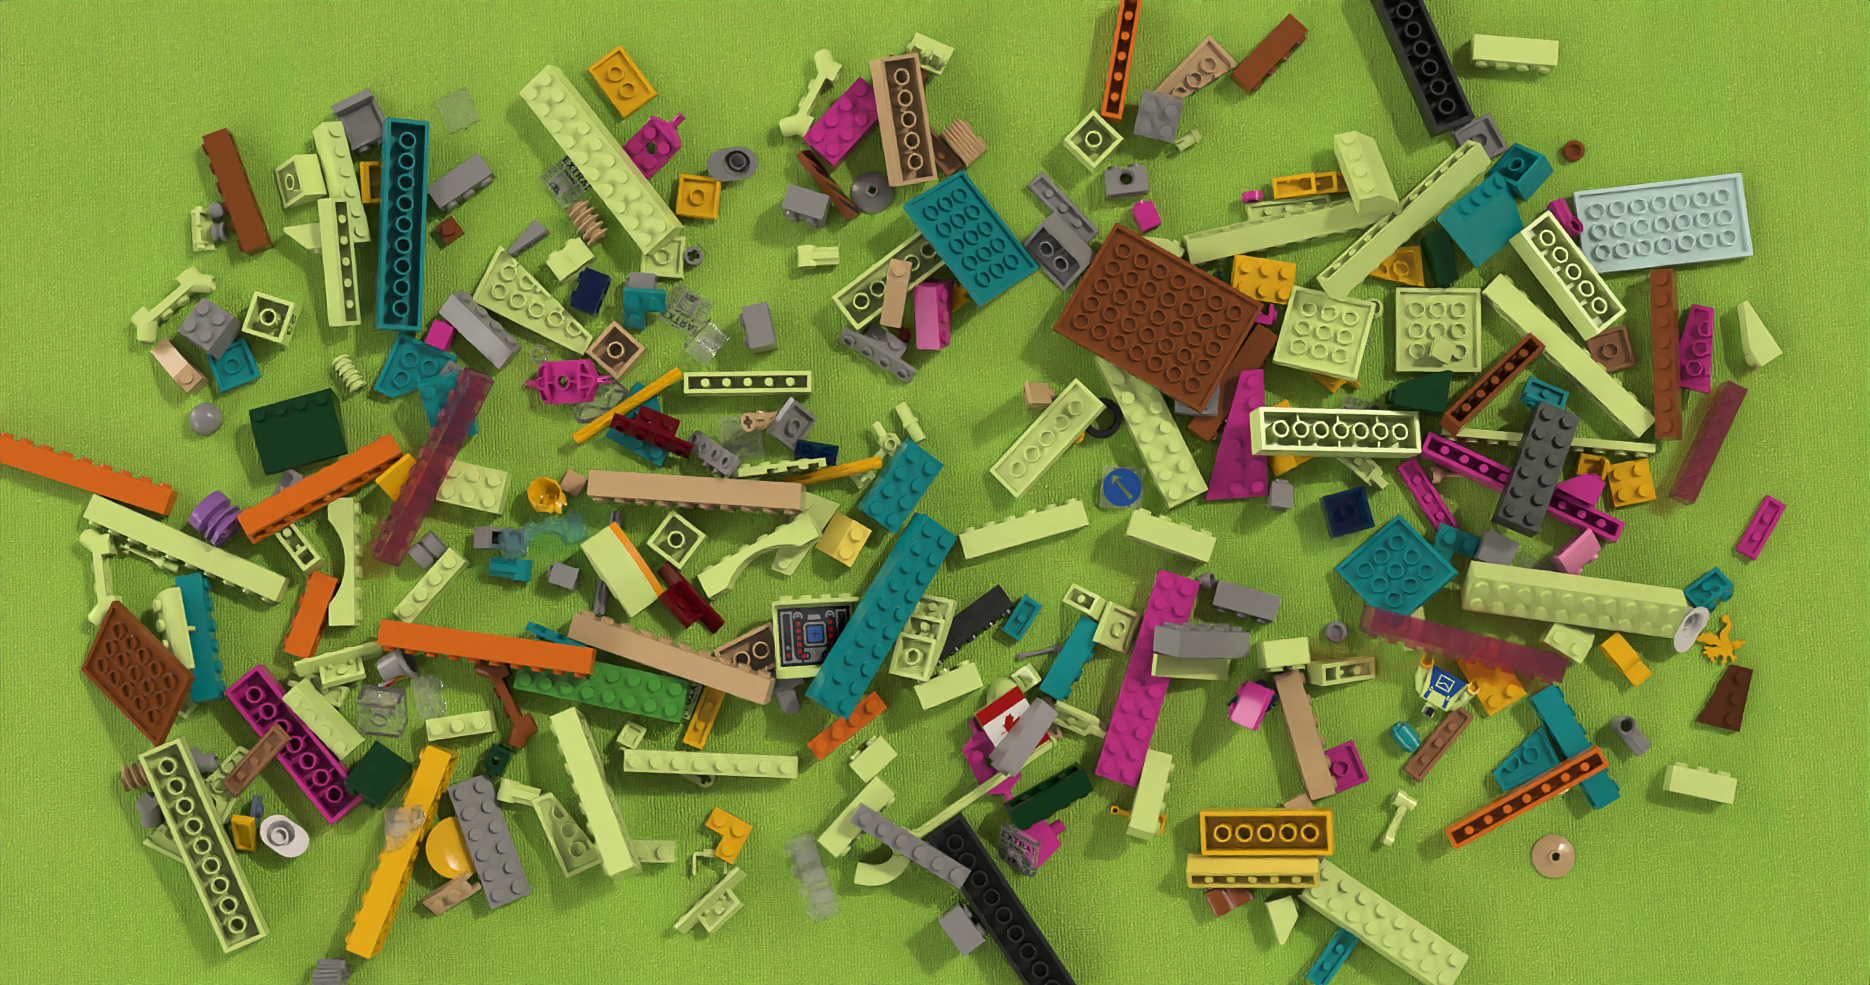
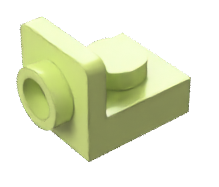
M628 720L616 740L615 749L623 756L625 749H637L647 733V729Z

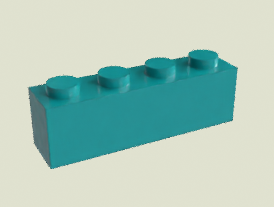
M1083 615L1080 617L1039 686V690L1059 701L1068 699L1073 690L1070 688L1074 680L1078 682L1084 672L1081 670L1084 662L1089 663L1094 655V652L1091 650L1095 643L1100 645L1093 641L1098 628L1097 623Z

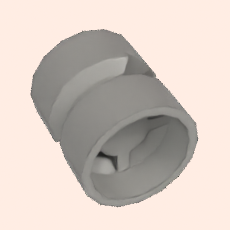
M431 530L421 538L422 543L417 542L408 549L411 557L424 570L433 565L435 562L434 557L441 558L448 550L441 539Z

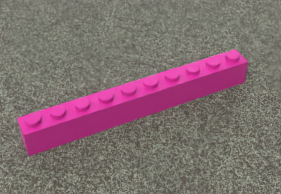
M1432 432L1425 434L1422 439V453L1418 454L1419 456L1501 494L1510 471L1509 468ZM1556 490L1553 492L1545 514L1579 531L1590 528L1596 539L1609 545L1618 541L1625 522Z

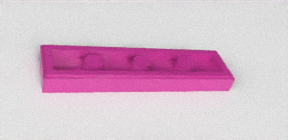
M1415 457L1410 458L1395 468L1436 532L1440 522L1457 529L1460 528Z

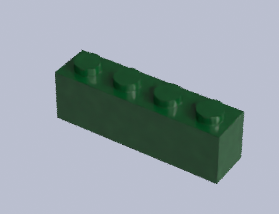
M1076 762L1003 803V806L1014 827L1021 832L1030 829L1032 825L1041 820L1048 819L1056 811L1067 808L1070 803L1077 799L1085 798L1094 789L1085 770Z

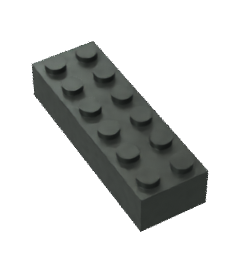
M1542 400L1533 407L1491 522L1530 538L1539 533L1579 424L1580 416Z

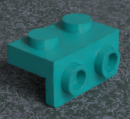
M1529 376L1519 401L1524 402L1525 406L1533 409L1542 400L1565 410L1564 406L1569 392Z

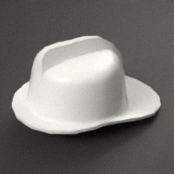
M1687 605L1688 607L1674 637V648L1676 651L1685 652L1693 645L1699 633L1708 622L1709 611L1703 606L1693 608Z
M283 815L269 816L260 826V836L263 842L280 855L285 857L300 856L309 846L307 832Z

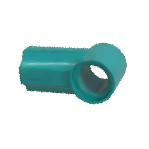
M491 557L489 575L530 582L533 561Z

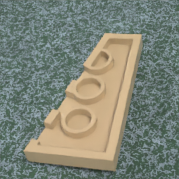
M1208 35L1154 91L1184 98L1238 64Z

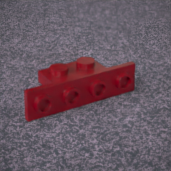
M641 405L635 420L614 413L609 426L617 432L627 434L639 441L647 442L659 449H664L686 459H689L694 444L675 437L681 422L680 420Z
M667 560L658 570L657 574L670 588L664 591L658 599L686 629L700 620L714 635L725 624V621L676 567Z

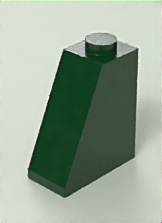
M1445 228L1427 233L1420 240L1434 286L1435 288L1441 287L1443 289L1452 288L1454 283L1459 280L1449 233Z

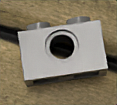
M1140 163L1129 164L1127 168L1110 166L1103 172L1106 199L1146 195L1149 192L1146 165L1141 166ZM1127 176L1131 179V183L1124 185L1121 183L1120 178Z

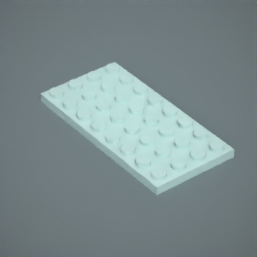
M1741 173L1572 193L1575 217L1581 221L1584 229L1578 235L1579 247L1598 274L1753 256Z

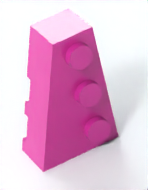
M932 278L913 286L917 349L941 350L949 346L954 279Z

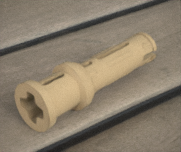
M759 410L754 414L751 412L744 413L741 418V425L748 432L754 431L756 428L766 429L771 425L780 410L773 412Z

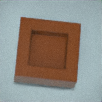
M452 215L434 227L448 246L465 234Z

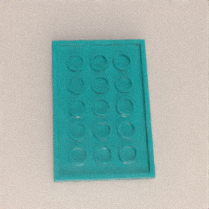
M963 170L908 201L902 207L979 307H982L1039 269L1035 261Z

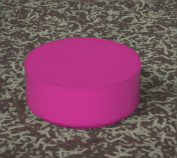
M1260 190L1241 194L1242 202L1245 204L1261 202L1263 200V192Z

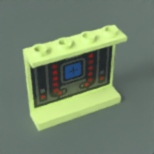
M851 593L838 594V598H831V594L818 595L819 599H812V595H801L799 600H792V596H781L779 601L772 602L777 679L816 677L853 615L852 602L859 601V597H851Z

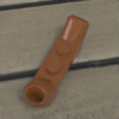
M481 659L480 664L476 663L475 673L494 681L496 685L494 687L495 694L498 699L502 698L505 704L503 707L504 713L507 718L511 717L513 721L507 741L512 746L524 748L529 736L538 733L539 729L532 713L522 714L506 680L507 677L513 675L508 663L502 662V667L489 665V660Z

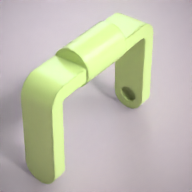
M704 849L703 851L694 852L693 876H696V856L715 857L716 849ZM724 861V876H726L727 862Z

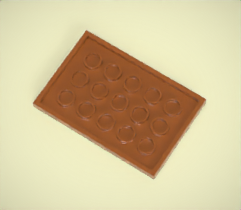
M112 601L81 669L155 747L165 743L195 679V676L120 601Z

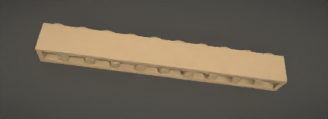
M589 610L574 613L567 638L761 705L770 703L777 678L772 677L768 671L758 670L757 672L751 670L750 665L744 663L737 665L731 663L730 658L719 656V658L713 657L709 651L702 649L699 651L693 650L692 646L686 643L675 644L671 638L665 636L658 638L653 636V632L644 629L637 631L633 629V625L621 623L620 625L614 623L613 618L606 616L599 618L595 616L594 612Z

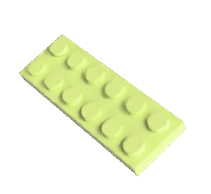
M1075 378L989 471L1020 500L1100 415L1106 406L1085 385Z

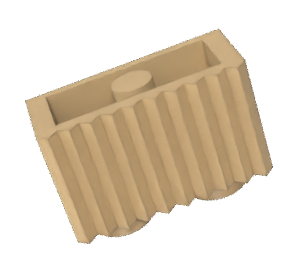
M958 118L941 132L940 138L968 169L987 152L985 147L987 144L981 136L976 137L971 132L973 128L966 120L962 122Z

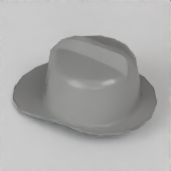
M731 147L717 150L710 155L707 161L709 174L718 181L749 178L758 167L756 155L746 147Z

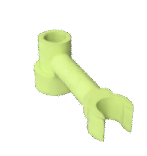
M1400 788L1395 790L1391 798V804L1397 806L1398 809L1380 840L1381 843L1389 847L1394 841L1398 826L1407 809L1412 811L1417 804L1416 799L1408 796L1407 792Z

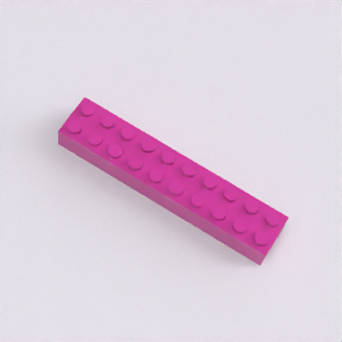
M1161 569L1157 570L1107 733L1093 772L1094 774L1136 787L1170 681V677L1151 675L1153 654H1163L1153 651L1155 625H1164V622H1175L1177 625H1181L1182 622H1188L1200 582Z

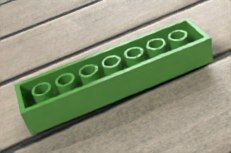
M595 661L593 675L587 674L586 678L573 677L574 672L568 671L565 672V675L552 674L553 669L544 668V672L531 671L532 666L523 665V669H517L513 687L515 689L677 723H684L692 681L599 661Z

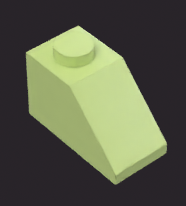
M320 222L284 227V232L305 248L315 253V255H323Z
M1072 583L1062 600L1100 622L1108 602L1075 583Z
M1290 894L1264 901L1277 943L1280 945L1285 944L1298 918L1297 910H1300L1297 899L1295 897L1292 898Z

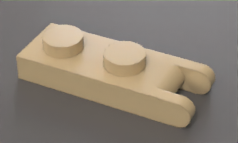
M465 871L424 896L422 903L437 916L479 891L482 885L477 882L471 886L466 881L470 878L471 874Z

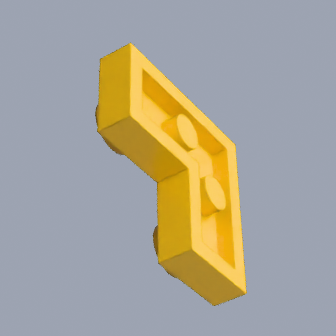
M716 806L705 827L723 836L714 856L733 865L753 826Z

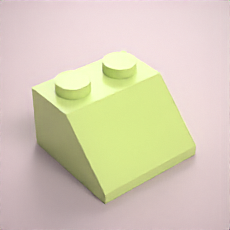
M317 154L294 155L274 169L285 209L317 201L327 194L326 183L323 180L321 164L318 161Z
M1549 622L1538 642L1571 663L1581 664L1593 644L1597 628Z

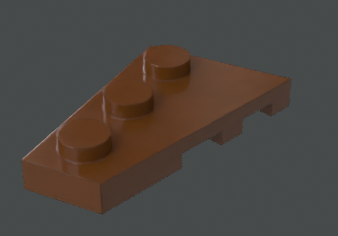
M1730 664L1695 722L1739 732L1753 669Z

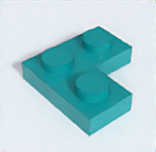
M624 287V328L645 330L646 311L666 313L667 290Z
M1440 522L1431 546L1449 563L1454 551L1474 557L1481 538Z

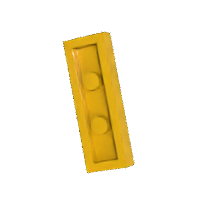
M705 686L682 742L703 750L727 692Z

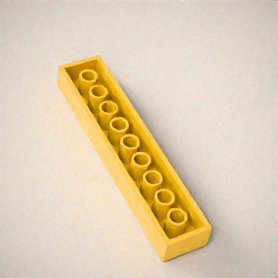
M437 744L427 745V748L422 749L419 760H421L420 765L412 773V785L406 789L403 796L404 805L402 809H398L395 815L396 825L394 829H390L386 841L389 842L386 849H383L379 855V867L371 875V887L365 891L362 897L364 904L354 917L353 922L356 924L353 931L350 930L346 937L345 943L348 944L345 950L368 959L381 953L460 753Z

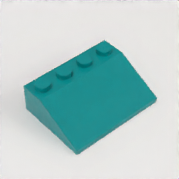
M1497 171L1436 218L1477 268L1509 243L1508 240L1524 228L1511 187Z

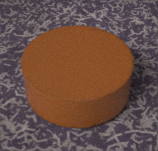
M1577 140L1567 142L1562 148V155L1569 162L1580 160L1585 152L1583 144Z

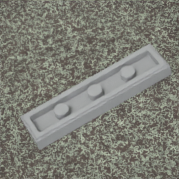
M1043 171L1027 185L1052 214L1055 212L1086 244L1100 233Z

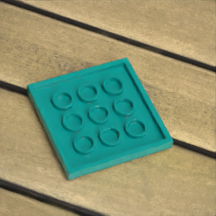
M1400 514L1394 517L1335 568V571L1392 630L1396 629L1458 575V572Z

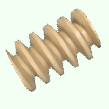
M590 200L580 201L570 206L565 212L567 214L570 213V220H575L574 226L579 227V234H584L583 240L589 241L587 246L593 247L605 239V234L609 229L600 228L604 224L603 221L596 222L600 215L591 214L595 208H587Z
M140 760L138 761V767L134 762L130 763V770L126 765H122L121 781L126 792H129L131 789L136 790L139 787H145L147 784L150 785Z

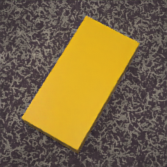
M233 814L231 825L235 849L256 852L258 849L255 817Z

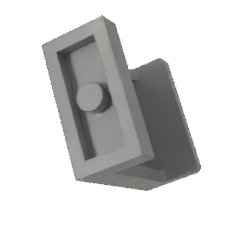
M369 88L331 106L333 113L338 117L339 121H342L345 134L351 144V149L356 155H365L371 151V148L377 145L382 146L383 121L386 118L373 92Z

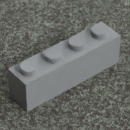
M463 290L451 294L439 310V313L498 369L508 366L523 348L518 344L515 337L509 335L499 322L494 321L487 311L474 302L471 295Z

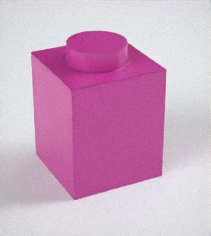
M1141 200L1134 204L1131 214L1141 235L1161 226L1162 221L1152 200L1147 202Z
M442 318L441 322L435 319L425 343L449 352L458 330L446 319Z

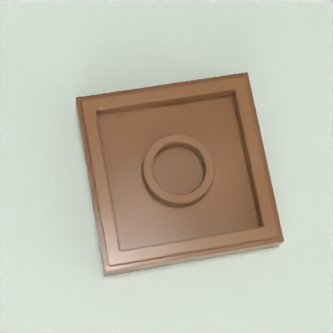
M1625 325L1603 330L1587 341L1584 340L1591 358L1596 363H1601L1607 369V373L1637 365Z

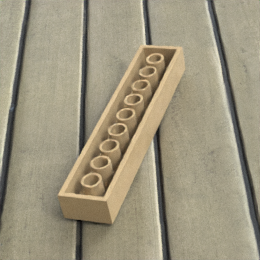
M589 470L587 496L592 497L593 501H597V503L610 504V500H614L618 504L631 505V501H634L635 504L640 506H652V503H656L660 507L673 508V504H677L678 507L683 509H694L695 505L698 508H702V510H715V507H720L723 511L736 512V508H741V511L745 513H757V510H762L765 514L778 515V511H783L786 515L798 516L799 512L805 513L807 487L801 483Z

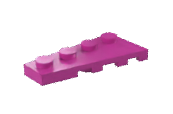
M1692 304L1679 343L1681 388L1710 395L1715 310L1710 307Z

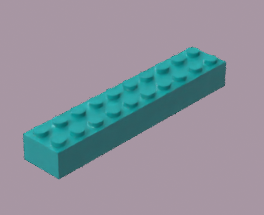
M387 117L383 121L375 331L419 333L422 331L430 121Z
M914 513L804 694L805 696L837 717L848 720L956 541L957 536L926 514Z

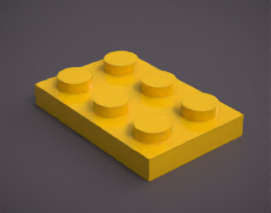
M1238 254L1234 255L1231 286L1257 301L1288 306L1294 286L1296 263Z
M1493 639L1455 661L1468 684L1472 679H1476L1473 683V686L1476 688L1483 684L1481 691L1475 695L1488 716H1492L1526 695V692Z

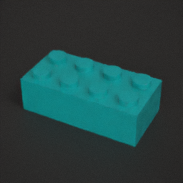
M905 438L856 508L889 532L896 534L944 464L913 441Z

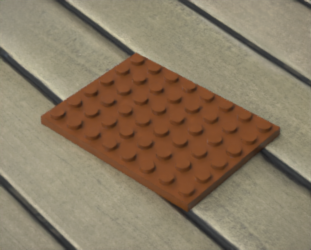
M1116 222L1054 325L1053 331L1202 414L1264 304Z

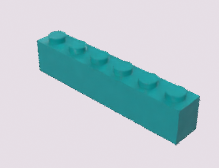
M200 572L176 577L175 585L181 589L187 626H195L196 629L194 633H189L195 669L191 672L195 676L191 685L192 700L199 705L225 700L226 684L222 681L221 677L223 664L218 657L220 644L215 637L217 624L212 617L214 603L212 598L209 597V590H211L210 580Z
M1548 684L1527 698L1565 761L1593 746V743L1588 742L1585 737L1586 731L1580 723L1577 724L1574 719L1575 712L1572 707L1564 702L1562 690L1558 686L1555 687L1554 684ZM1608 768L1578 783L1593 809L1599 810L1621 797L1618 793L1620 791L1618 784L1613 779L1611 780L1607 774L1609 772Z

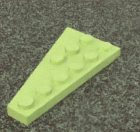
M499 245L472 300L585 357L586 350L590 347L594 338Z
M239 746L204 782L223 826L226 825L240 796L235 798L221 782L250 751L243 746ZM165 821L143 844L185 864L169 825Z

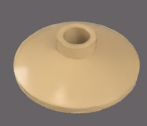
M1551 834L1541 837L1534 844L1531 858L1534 867L1539 873L1546 877L1558 878L1571 870L1575 861V853L1567 839ZM1553 853L1558 854V859L1556 861L1552 859Z

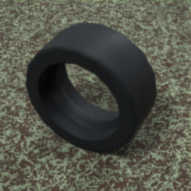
M1103 397L1098 399L1112 411L1114 415L1112 426L1106 430H1097L1090 424L1085 429L1090 436L1098 439L1112 436L1119 429L1122 421V413L1119 406L1113 400Z

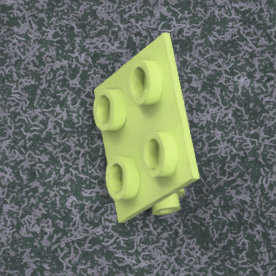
M916 32L911 43H908L905 54L918 52L920 68L941 76L954 48Z

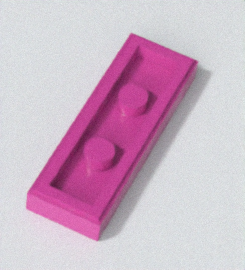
M1765 495L1735 550L1753 561L1756 560L1786 505L1769 495Z

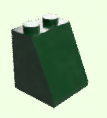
M1445 370L1396 384L1390 391L1386 392L1385 404H1388L1387 410L1418 411L1419 415L1441 416L1446 412L1452 370Z
M376 740L344 780L345 791L354 798L356 796L364 800L363 804L371 810L376 808L381 811L411 778L412 764Z

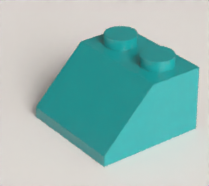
M1514 143L1488 174L1491 176L1497 171L1511 187L1513 196L1527 201L1554 170L1545 155Z

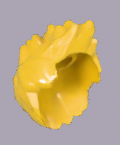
M538 477L530 482L527 490L530 505L539 513H555L559 515L562 514L563 506H568L566 496L562 492L563 489L556 480L548 477Z

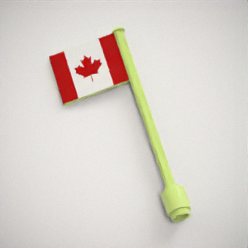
M1015 685L978 710L974 715L996 748L1030 705L1019 687ZM1046 732L1023 767L1053 746L1056 747V739L1053 736H1049ZM1000 772L917 829L910 830L907 827L905 830L921 839L923 835L1011 775L1004 776ZM890 847L897 858L901 855L903 857L905 856L902 853Z

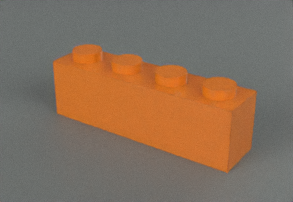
M313 571V574L308 576L306 586L308 587L305 594H302L300 597L298 614H295L291 621V626H293L291 633L287 634L284 640L285 652L301 658H312L315 656L329 619V603L336 596L342 583L341 579L318 571Z
M873 691L856 705L848 720L839 718L807 743V745L818 760L821 761L888 707L876 691Z

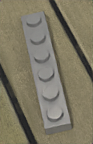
M861 802L849 820L854 825L958 889L962 887L971 872L970 869Z

